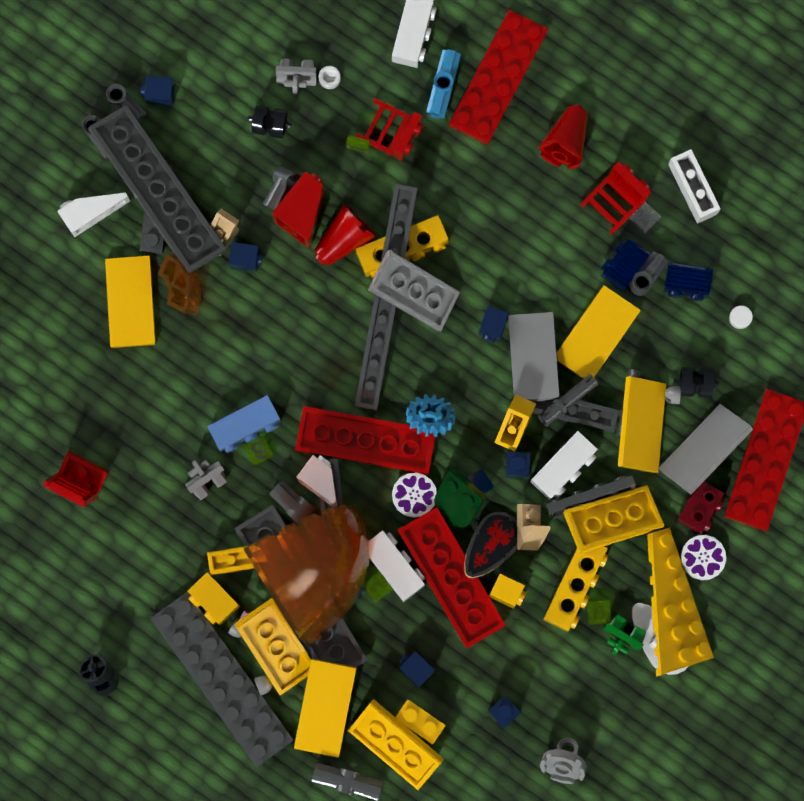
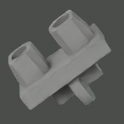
M282 58L280 65L276 66V83L284 84V87H293L294 94L298 93V87L316 86V67H314L313 60H303L301 67L293 66V60Z
M194 460L191 463L195 468L188 472L189 476L193 479L187 482L185 486L190 493H194L195 496L202 500L210 494L204 484L212 479L218 488L224 485L227 479L223 473L224 469L218 461L210 466L206 460L199 465Z

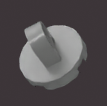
M572 738L560 740L557 749L545 752L540 763L541 771L551 774L550 779L566 784H574L576 779L582 781L587 769L586 762L578 756V744ZM564 746H571L574 748V751L570 752L562 750Z

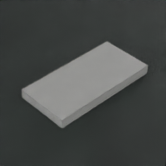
M387 250L368 291L440 332L460 294V291L392 250Z
M553 312L508 315L514 397L518 395L532 402L559 399Z
M719 404L659 467V470L689 494H692L753 429L751 425Z

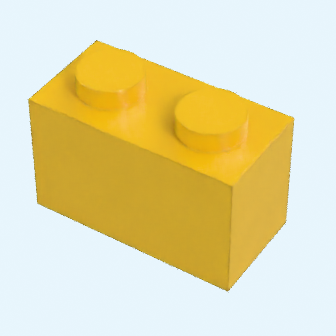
M515 395L507 410L495 443L515 452L523 438L536 403Z
M208 572L187 591L191 595L188 599L197 608L201 605L207 611L204 616L212 624L217 622L221 625L240 607Z
M499 574L489 597L514 609L516 605H521L527 592L523 591L525 585Z
M408 699L396 715V718L432 745L446 726Z

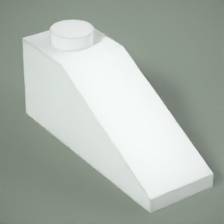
M126 193L78 198L73 201L68 200L60 206L61 209L57 212L73 236L76 237L129 203L130 199Z

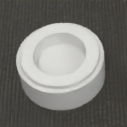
M325 66L319 72L318 78L322 87L334 89L339 85L341 76L336 67Z
M737 306L730 312L729 321L733 327L744 329L752 321V312L746 306Z

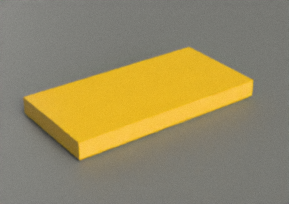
M150 256L105 259L110 347L156 345Z
M603 285L557 351V362L582 379L587 377L588 374H591L592 378H594L641 310Z
M632 376L626 377L618 467L651 473L659 472L666 391L665 383Z
M648 485L566 509L563 512L580 554L664 527Z
M273 598L234 623V626L280 696L308 677L311 658Z
M311 659L294 749L339 758L357 667Z
M374 699L348 730L417 790L421 788L444 760L442 756Z

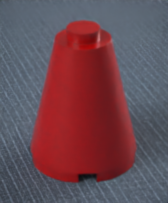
M573 105L567 107L540 144V155L547 162L558 167L561 164L568 165L567 169H575L580 166L588 114L582 106Z
M346 204L342 206L315 248L317 253L315 258L322 265L326 263L328 265L334 264L355 251L356 248L365 245L376 237L372 229L359 216L353 215L354 211Z

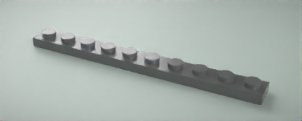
M395 184L381 262L387 250H392L405 258L418 189L416 187ZM374 295L354 405L377 410L396 309V306L377 295Z

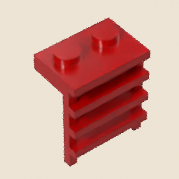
M374 98L373 103L380 106L366 135L363 136L356 133L355 138L375 147L377 150L385 152L389 156H394L398 160L403 161L405 155H409L414 146L412 142L415 136H419L423 129L422 115L414 112L411 116ZM384 110H389L392 113L377 142L371 140L370 137ZM399 115L404 119L389 148L381 144L394 119Z
M620 162L612 168L611 173L580 204L584 208L589 202L614 226L609 231L611 235L649 199L651 194L650 186L643 179L638 180L633 175L634 171L627 164L622 165ZM606 184L632 207L628 213L602 189ZM597 193L623 216L619 222L593 199Z
M69 451L59 472L46 479L43 485L45 488L72 502L86 507V505H89L90 502L98 498L110 471Z

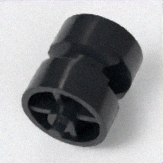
M256 105L254 115L252 117L248 116L247 119L252 123V134L264 136L266 133H269L270 137L283 139L285 129L292 127V124L287 121L288 110L275 108L273 111H270L269 107Z
M681 367L680 377L674 379V383L681 387V396L693 397L694 394H697L702 398H712L715 386H719L720 383L714 379V369L700 368L699 371H696L695 368Z
M91 655L81 663L79 668L80 677L97 695H108L117 688L119 675L103 656Z

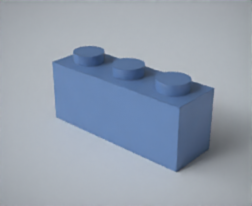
M268 395L207 427L220 452L225 451L228 454L239 448L238 444L246 441V443L254 441L258 438L257 434L264 430L267 433L279 427L278 423L281 420Z

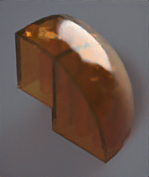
M345 504L337 508L325 509L322 511L323 515L321 516L315 515V513L299 520L300 525L295 523L286 525L279 532V535L270 536L269 534L244 548L246 555L295 633L304 643L309 642L311 644L322 637L321 633L328 630L344 617L355 603L364 585L369 566V539L364 520L358 508L352 504L348 508Z

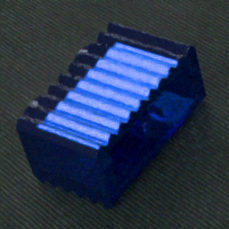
M630 238L626 242L621 241L614 250L617 254L613 260L608 258L601 267L603 270L601 277L621 292L626 289L634 275L640 270L651 254Z
M668 263L663 292L668 293V296L673 298H681V295L690 296L691 300L703 301L710 295L713 269Z

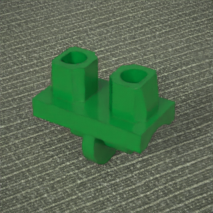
M616 615L610 624L607 623L603 629L619 639L617 642L610 637L607 641V644L614 647L611 652L613 655H616L618 651L624 654L628 653L629 648L622 645L623 642L637 651L641 650L644 645L642 642L646 631L635 626L630 635L622 632L628 621L620 615Z

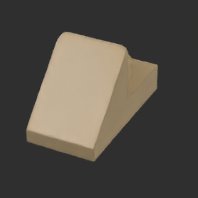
M221 208L216 213L211 227L225 248H227L239 231L237 227L239 220Z
M517 504V550L538 551L551 526H541V505Z

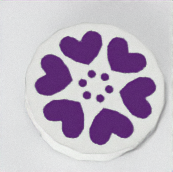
M416 472L407 473L394 484L392 491L393 504L404 516L411 518L421 517L435 506L436 487L432 480L424 474Z
M697 535L689 539L683 546L681 562L685 572L692 578L710 580L718 576L724 569L726 551L722 543L715 537Z

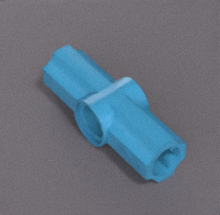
M442 50L426 114L431 117L445 118L461 54L456 51ZM446 80L449 82V86L441 88L438 86V82Z

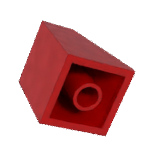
M305 171L272 212L274 222L310 249L313 245L325 192L322 184L323 180L315 173L310 175Z

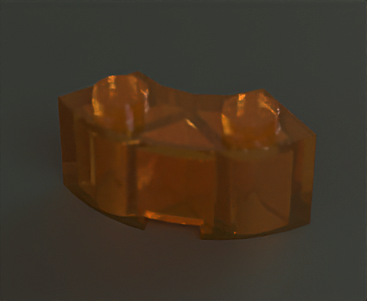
M166 254L158 275L165 280L168 286L169 296L167 304L185 314L197 315L201 301V288L195 271L188 274L175 255Z

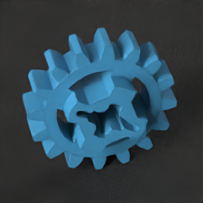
M424 394V399L417 396L415 402L410 401L406 412V422L410 423L411 429L417 428V434L425 432V437H428L429 433H433L434 437H437L439 432L445 435L446 430L451 431L452 425H454L455 409L451 408L450 402L444 403L445 398L443 397L438 400L436 395L429 398L427 394Z

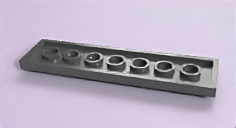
M127 105L89 126L92 136L188 274L226 251L221 240Z
M274 505L234 528L245 546L293 538ZM300 548L301 561L258 568L312 658L358 667L368 661Z
M186 592L150 619L257 768L294 741V739L264 697L260 695L259 690L204 616L201 609L197 608L188 599L191 595Z

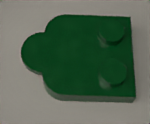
M453 468L446 475L435 495L434 502L449 528H453L456 525L464 528L473 523L487 496Z

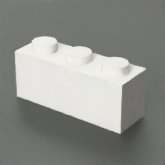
M406 0L392 53V62L418 68L419 61H424L426 49H423L424 41H429L431 28H428L430 20L434 21L437 10L436 7H433L434 0Z
M690 149L671 158L668 165L697 224L717 215L721 208L692 150Z
M577 431L530 482L549 500L553 497L559 498L566 490L563 486L569 480L573 483L582 474L579 469L584 464L588 467L597 458L595 453L598 449Z
M381 531L361 548L401 600L405 602L425 586L423 580L426 578L418 568L412 569L409 565L412 560L404 550L398 551L395 547L398 542L390 532L385 534L384 531Z

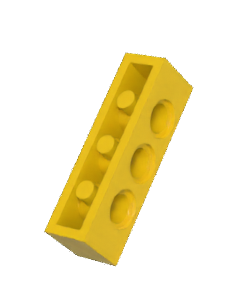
M438 215L410 227L407 243L409 250L405 254V259L417 261L425 257L427 252L433 250L436 253L446 248L445 245L448 244L449 239ZM421 235H426L430 241L422 245L417 239ZM385 237L355 249L366 277L371 276L374 278L381 261L376 259V255L383 252Z
M603 546L581 554L576 549L543 618L544 621L566 632L570 628L575 629L580 618L577 616V612L580 607L585 608L590 596L586 595L589 587L594 588L599 578L596 572L599 566L604 567L609 557L606 554L608 548ZM583 559H590L593 563L592 570H583L581 561ZM572 580H581L583 582V589L578 592L574 591L571 587ZM567 599L573 602L574 608L571 612H565L562 609L561 603L563 600Z

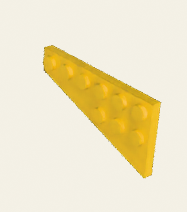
M670 528L647 535L649 562L652 564L650 585H653L654 596L651 597L653 632L656 634L657 647L654 648L655 656H658L656 677L714 658Z

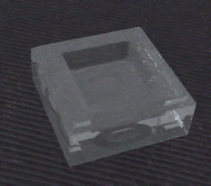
M644 202L629 219L646 234L661 219V216L649 204Z

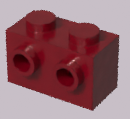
M703 482L690 495L676 521L699 535L703 531L708 532L714 521L711 519L714 511L719 512L725 502L722 499L724 493Z

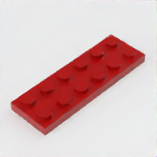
M509 9L453 114L449 126L488 145L541 46L548 28Z
M769 389L765 390L723 517L768 531L804 421V401Z
M303 406L295 451L429 475L435 437L433 433H429L428 437H425V432L417 434V428L411 429L410 425Z
M437 507L398 529L399 534L466 649L506 626L479 578H469L465 575V554Z

